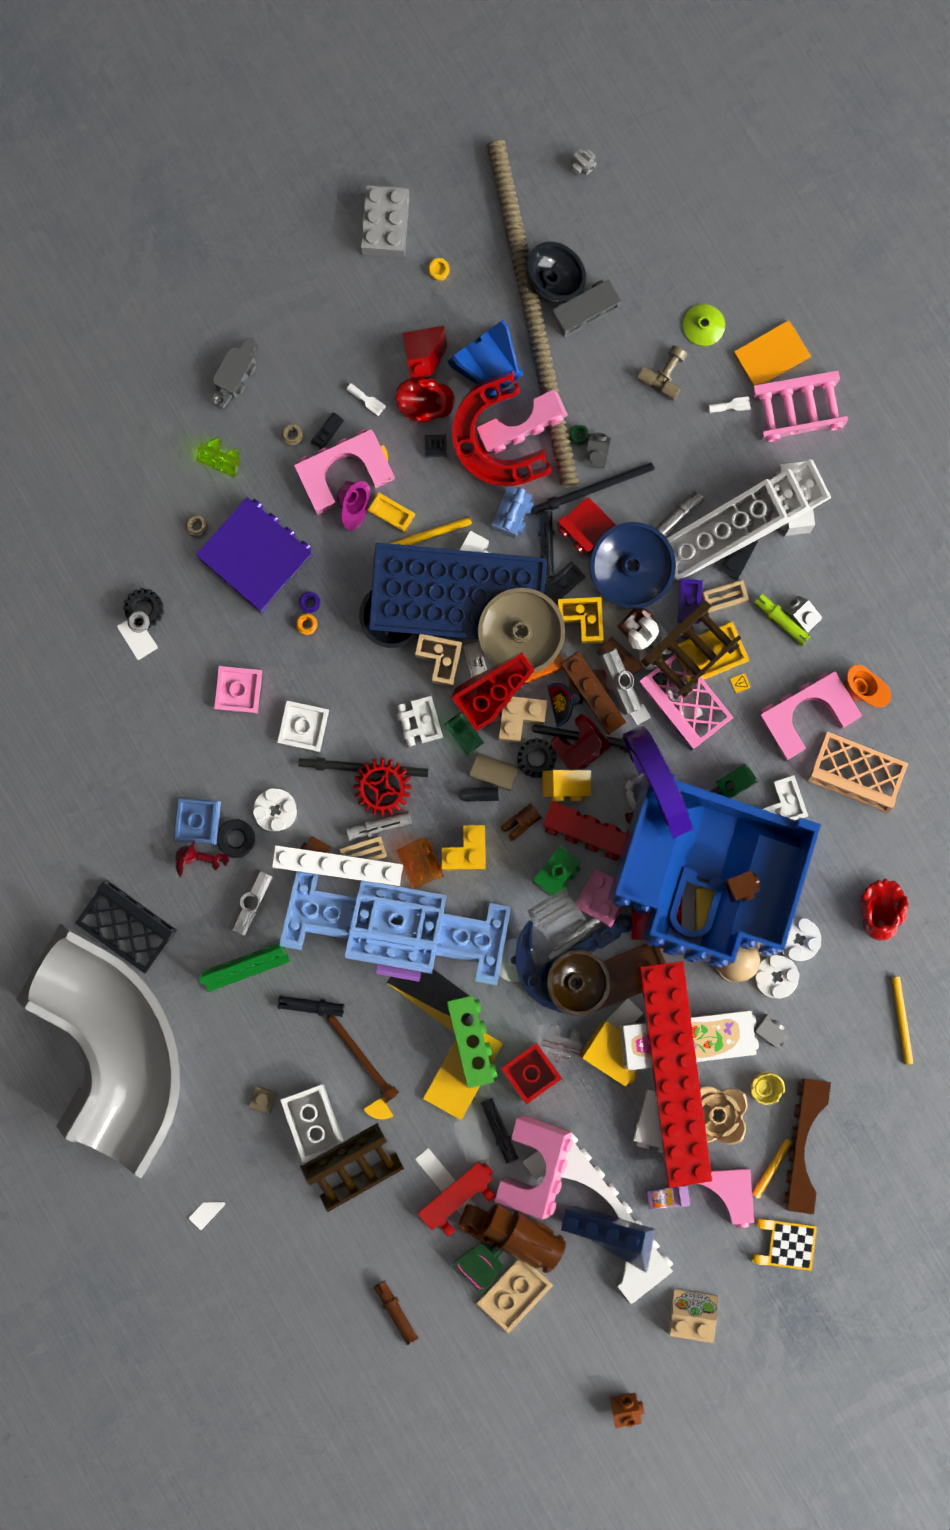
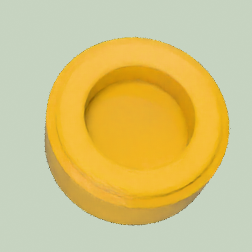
M442 258L433 259L428 266L430 277L436 281L446 279L450 272L448 262Z

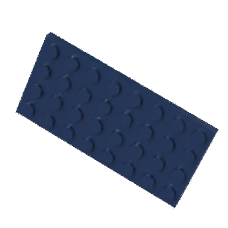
M375 543L368 630L479 639L478 625L481 614L495 596L514 588H529L543 594L545 593L547 558Z

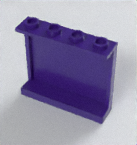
M247 497L199 550L196 556L263 614L268 608V603L308 558H312L313 555L310 552L312 548L305 541L299 542L294 538L296 534L287 526L285 528L281 527L278 524L280 520L271 512L266 514L262 510L264 506L255 498L251 501Z

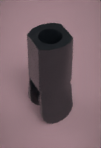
M333 412L312 438L310 444L320 447L319 450L325 448L344 420ZM322 433L328 436L325 441L320 438Z
M498 787L463 789L459 795L460 799L465 802L499 801Z

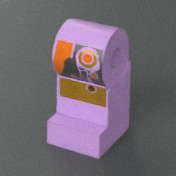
M687 1185L673 1188L663 1187L647 1191L649 1209L690 1206Z

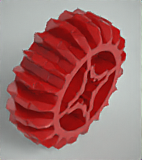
M384 757L380 758V764H377L374 758L372 759V767L369 763H364L366 771L359 768L358 773L362 777L355 776L354 778L356 782L360 783L353 785V789L360 790L354 794L355 798L362 796L358 804L362 805L366 802L364 810L368 811L372 807L373 815L376 814L377 809L381 810V816H384L385 809L388 810L389 815H392V807L400 811L401 807L398 803L406 805L407 801L403 797L409 798L411 795L405 791L412 788L411 784H405L411 778L410 776H402L407 772L406 768L399 771L398 769L401 765L399 762L396 763L395 767L391 766L393 763L391 758L388 764H384ZM384 770L382 777L379 779L367 778L375 771ZM390 772L399 780L400 789L389 782ZM384 777H386L385 787H387L388 789H384V791H382L381 796H379L380 790L377 784H381V782H383ZM364 785H368L369 788L375 791L376 797L374 801L367 795ZM387 794L398 795L391 802L381 803L382 798Z

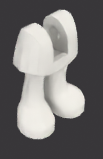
M647 617L639 620L638 623L642 627L639 632L632 628L628 633L629 644L633 649H639L640 661L653 650L649 647L650 644L655 648L668 636L666 634H658L657 623ZM666 649L662 654H670L672 651L669 652ZM641 663V665L647 670H655L657 668L656 665L653 666L652 664H650L646 668Z

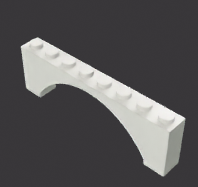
M572 1133L571 1139L573 1143L570 1151L567 1152L565 1159L567 1166L561 1177L578 1181L596 1190L610 1203L620 1219L643 1225L638 1218L635 1221L629 1214L632 1212L631 1208L625 1201L620 1203L616 1197L619 1194L611 1183L607 1185L602 1179L605 1177L604 1173L598 1165L593 1167L590 1164L591 1156L584 1148L580 1150L575 1143L578 1139ZM536 1150L522 1162L537 1180L539 1177H545L546 1163L541 1153ZM653 1240L648 1271L646 1273L625 1261L622 1279L617 1286L631 1304L673 1272L670 1268L673 1263L666 1254L661 1256L656 1250L660 1246L655 1240Z

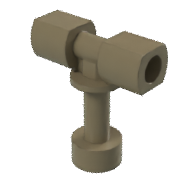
M673 345L668 352L671 357L662 371L657 370L654 373L643 367L637 380L648 387L655 386L661 390L662 395L675 401L681 388L671 383L672 378L669 375L678 361H684L687 353L680 347Z

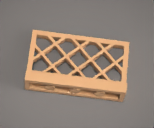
M827 732L808 782L889 813L896 802L895 799L908 763ZM829 739L838 742L841 749L831 753L827 746ZM854 748L858 750L861 757L851 761L846 751ZM843 753L847 763L837 767L832 756ZM871 756L877 757L881 766L871 769L867 758ZM829 758L834 768L829 771L819 768L821 761ZM863 760L867 771L858 775L853 764ZM892 764L901 767L900 773L894 777H891L887 766ZM849 766L854 777L845 779L839 770ZM883 768L888 779L878 783L873 772ZM869 774L874 785L870 787L863 786L859 778ZM890 782L893 789L892 795L883 794L880 786Z

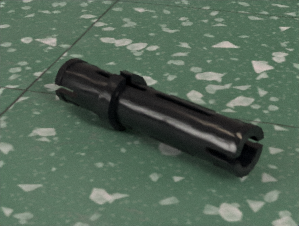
M539 512L540 531H538V537H540V557L547 558V548L548 564L546 577H554L553 536H555V531H553V512ZM546 525H547V542H546Z
M279 995L278 1009L316 1013L322 1017L324 1015H331L343 1018V1009L345 1007L343 1003L325 1002V999L316 1001Z
M490 1098L480 1104L497 1142L495 1144L499 1146L506 1161L505 1163L508 1164L519 1158L512 1145V1137L506 1131L493 1101L494 1099Z

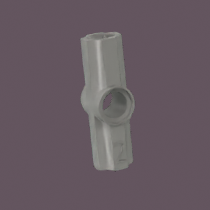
M613 648L599 654V659L607 675L606 686L608 690L615 693L623 714L628 715L641 709L633 689L634 677L629 671L625 670L617 649Z
M255 869L245 893L240 898V903L228 929L243 936L246 935L257 910L261 906L262 899L273 878L272 876ZM252 896L256 899V905L248 909L245 906V900Z

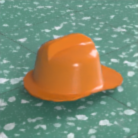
M854 665L849 669L844 685L853 700L865 701L867 704L878 708L885 707L890 703L891 691L883 680L862 665Z

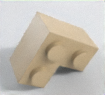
M419 634L415 657L436 662L432 684L454 688L462 642Z
M512 697L509 703L502 709L499 741L520 744L523 722L544 725L547 700Z

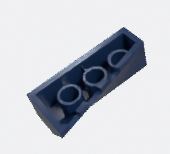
M579 1206L565 1209L561 1227L562 1231L588 1238L646 1273L648 1271L656 1229Z

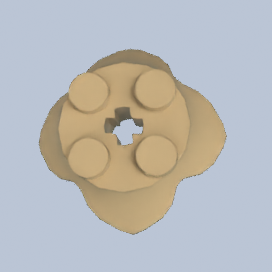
M709 1086L700 1088L707 1143L714 1140L729 1145L742 1142L746 1132L743 1115L748 1105L745 1093L734 1088L717 1090ZM721 1109L723 1111L721 1114L723 1119L720 1121L716 1119L714 1121L712 1118L714 1116L713 1111Z

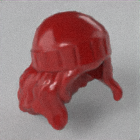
M410 378L400 383L396 389L397 395L395 400L398 401L396 405L405 418H409L412 422L426 423L434 418H445L455 408L456 397L452 389L445 384H438L433 378Z
M888 879L878 880L871 883L865 892L862 893L860 911L864 917L863 928L865 933L877 941L889 940L897 933L898 926L905 922L909 909L908 897L904 896L901 886L896 881H888Z

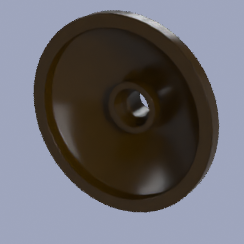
M572 950L565 952L554 960L548 970L546 978L547 992L552 1003L562 1012L573 1016L591 1014L603 1005L609 994L610 976L608 969L598 956L589 951ZM572 979H575V980H576V986H575V987H573V986L571 985V980H572Z

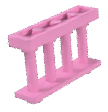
M839 371L754 386L752 389L753 399L759 398L762 401L768 431H763L761 440L767 439L768 442L780 440V437L827 428H830L832 431L842 429L843 425H846L848 422V416L839 418L833 388L840 380ZM822 387V389H825L831 419L818 421L812 392L814 388ZM801 391L804 393L810 423L797 425L791 396L793 392ZM780 394L784 400L789 427L776 429L770 399L773 395Z

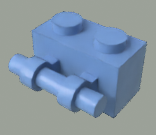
M508 486L492 523V529L515 539L518 533L522 534L526 522L523 521L525 514L530 515L534 505L531 502L532 495L525 493L526 490L518 487V489Z

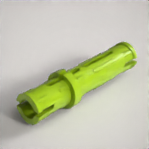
M762 593L759 598L765 604L758 599L754 604L768 615L767 618L769 620L773 619L800 646H803L805 641L799 635L803 636L806 640L811 636L780 610L781 607L779 605L776 606Z

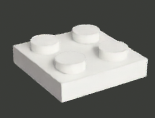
M287 701L277 743L320 752L329 710Z

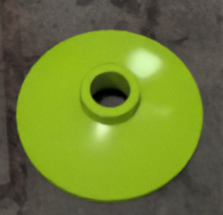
M708 304L696 305L684 316L683 332L686 338L693 344L710 346L722 337L725 330V320L722 313L714 306ZM706 320L708 325L702 326L700 322Z

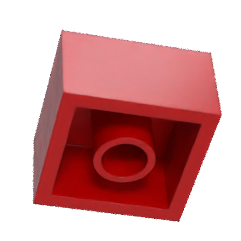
M537 1043L501 1067L526 1105L562 1079Z

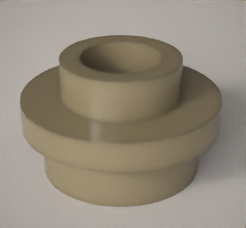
M289 424L283 428L281 436L287 445L293 446L301 442L303 432L298 425ZM290 432L296 433V437L293 439L289 438L288 435Z
M193 515L186 521V530L192 536H201L207 530V522L202 516ZM194 523H200V528L197 530L193 529Z

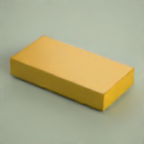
M379 492L367 510L404 533L415 516L414 512Z

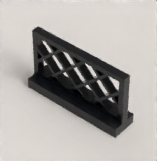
M105 880L100 884L98 891L75 923L144 974L148 972L168 941L177 931V929L109 880ZM102 895L108 899L109 908L98 910L97 900ZM122 909L126 913L127 921L116 923L114 910ZM110 911L112 923L101 925L99 913ZM95 913L97 926L89 927L83 920L88 914ZM140 922L143 925L144 934L133 935L131 923ZM127 924L129 936L119 938L116 925ZM113 926L114 939L107 940L103 937L102 928ZM156 934L163 939L159 947L151 948L149 935ZM145 936L147 949L136 950L134 938ZM130 939L132 951L124 952L121 950L119 940ZM148 951L149 961L146 966H143L138 962L137 953Z

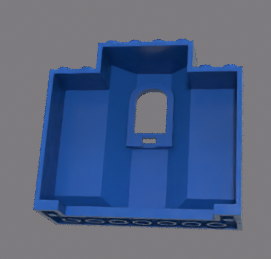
M646 776L641 777L637 804L607 899L613 901L612 904L617 907L625 908L626 905L634 908L633 911L642 915H646V912L649 913L641 938L647 941L648 945L662 948L663 953L672 956L680 954L684 956V960L693 963L703 961L708 962L709 965L722 968V966L735 963L739 947L748 950L751 947L758 949V953L765 956L776 955L784 951L821 824L801 817L793 820L675 780L688 811L693 830L673 839L669 827L664 822L658 802ZM752 870V873L756 874L760 881V886H758L760 891L754 893L755 898L743 902L741 898L731 903L723 882ZM699 878V879L708 881V884H707V883H704V882H701V881H698V880H696V879ZM686 882L715 891L705 925L697 931L687 930L677 921V912Z

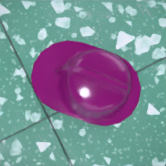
M345 481L338 491L337 503L342 508L341 521L347 530L357 529L365 520L370 496V486L365 481H357L355 483Z

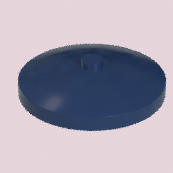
M627 522L613 526L599 537L590 555L589 570L593 585L604 599L622 608L637 609L657 602L666 594L674 580L676 560L670 542L659 530L644 523Z

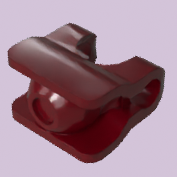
M580 714L575 718V725L579 730V739L576 743L572 745L566 738L557 735L551 740L552 747L569 770H585L610 748V741L588 716Z

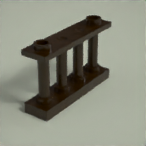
M706 600L640 661L646 668L650 664L656 665L679 689L673 696L675 699L680 696L685 698L693 690L691 685L726 652L731 654L739 647L737 642L741 637L738 635L731 640L708 616L710 614L707 610L712 606ZM697 620L700 623L703 622L724 644L725 648L717 655L693 631L694 627L692 624ZM681 635L687 636L710 662L700 669L677 645L679 642L676 639ZM666 649L669 652L672 651L695 675L688 683L685 684L662 660L663 656L661 654Z
M378 1123L300 1166L309 1186L317 1182L324 1192L319 1196L327 1212L404 1169L397 1153L395 1152L389 1156L383 1144L387 1143V1140ZM375 1149L381 1161L370 1167L364 1155ZM356 1160L362 1172L350 1177L344 1166ZM336 1171L343 1182L331 1188L325 1177Z

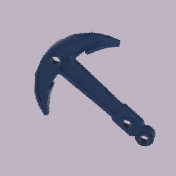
M627 915L618 916L612 927L602 926L591 933L590 937L563 953L572 950H585L592 953L598 948L602 949L618 939L622 932L625 933L631 930L632 918ZM529 920L522 929L516 943L515 965L518 978L528 995L539 1004L554 1011L564 1013L552 1003L546 987L548 970L554 960L561 954L538 967L536 966L531 952H534L532 943L533 921ZM623 920L628 921L626 928H623L621 925ZM606 931L610 933V938L607 940L603 938V933ZM531 978H536V985H530L529 981Z

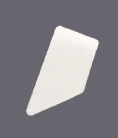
M225 1202L202 1203L189 1217V1220L202 1230L225 1206Z

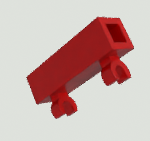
M478 1161L418 1212V1215L431 1231L439 1225L449 1237L455 1232V1229L447 1221V1217L478 1191L483 1194L488 1202L496 1197L487 1186L493 1180L491 1176L493 1171L486 1163L481 1164Z

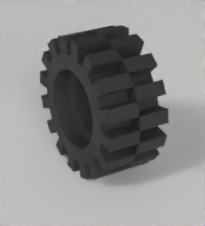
M140 588V590H133L134 593H129L127 595L128 599L124 601L125 606H123V610L125 611L126 618L128 619L136 611V605L140 601H148L152 605V611L147 615L150 621L147 629L151 628L152 625L156 626L157 622L161 621L162 614L164 615V605L160 597L150 589ZM142 619L135 621L136 626H140L143 623Z
M535 738L527 740V742L521 745L517 755V763L520 770L525 775L531 776V778H542V771L553 770L555 766V749L544 739ZM533 750H540L544 753L545 762L541 766H533L529 763L528 755Z

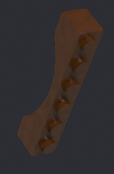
M802 1078V1082H798L797 1095L800 1096L799 1104H795L794 1117H797L796 1126L792 1127L791 1139H794V1146L789 1149L788 1154L791 1168L786 1171L785 1183L789 1184L788 1191L783 1193L782 1205H786L785 1210L814 1215L817 1192L811 1184L806 1170L805 1144L812 1123L829 1103L831 1082Z

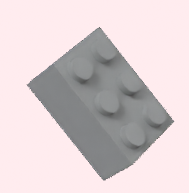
M366 185L361 242L362 255L405 258L409 188Z

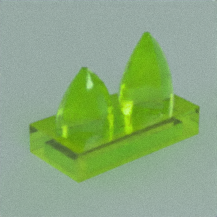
M216 437L206 444L201 443L197 449V462L235 478L237 476L240 465V453L237 448L226 453L221 452L222 442L220 437Z

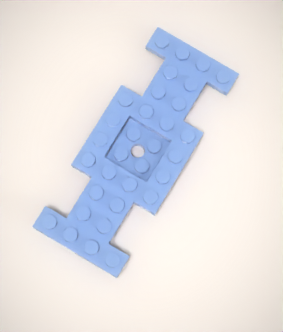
M296 872L281 935V947L302 950L305 933L311 932L348 939L345 958L432 974L435 955L478 962L475 982L497 985L511 907L490 903L487 920L482 921L444 914L447 895L361 880L357 898L315 891L319 874ZM400 919L403 923L394 925L391 920Z

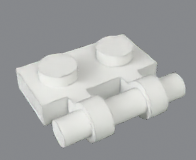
M432 696L411 701L413 710L410 711L406 710L405 704L397 705L398 721H401L403 728L402 737L403 740H406L408 748L416 746L414 740L416 736L421 737L422 744L443 738ZM413 717H415L418 726L414 730L411 729L409 721Z

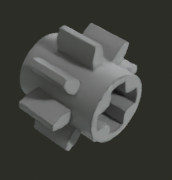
M590 149L586 151L578 150L570 160L573 163L572 170L578 176L581 173L588 175L597 164L594 161L596 155Z

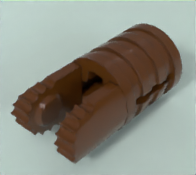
M529 803L518 814H515L501 826V830L507 832L519 823L520 825L511 831L508 836L510 841H514L542 817L533 805Z

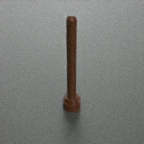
M328 1015L327 1021L380 1088L382 1095L380 1097L385 1103H388L399 1094V1091L395 1086L392 1087L385 1082L337 1018Z

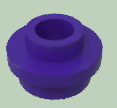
M305 592L299 599V606L306 613H314L320 607V598L314 592ZM308 599H312L314 601V604L312 606L306 605V601Z

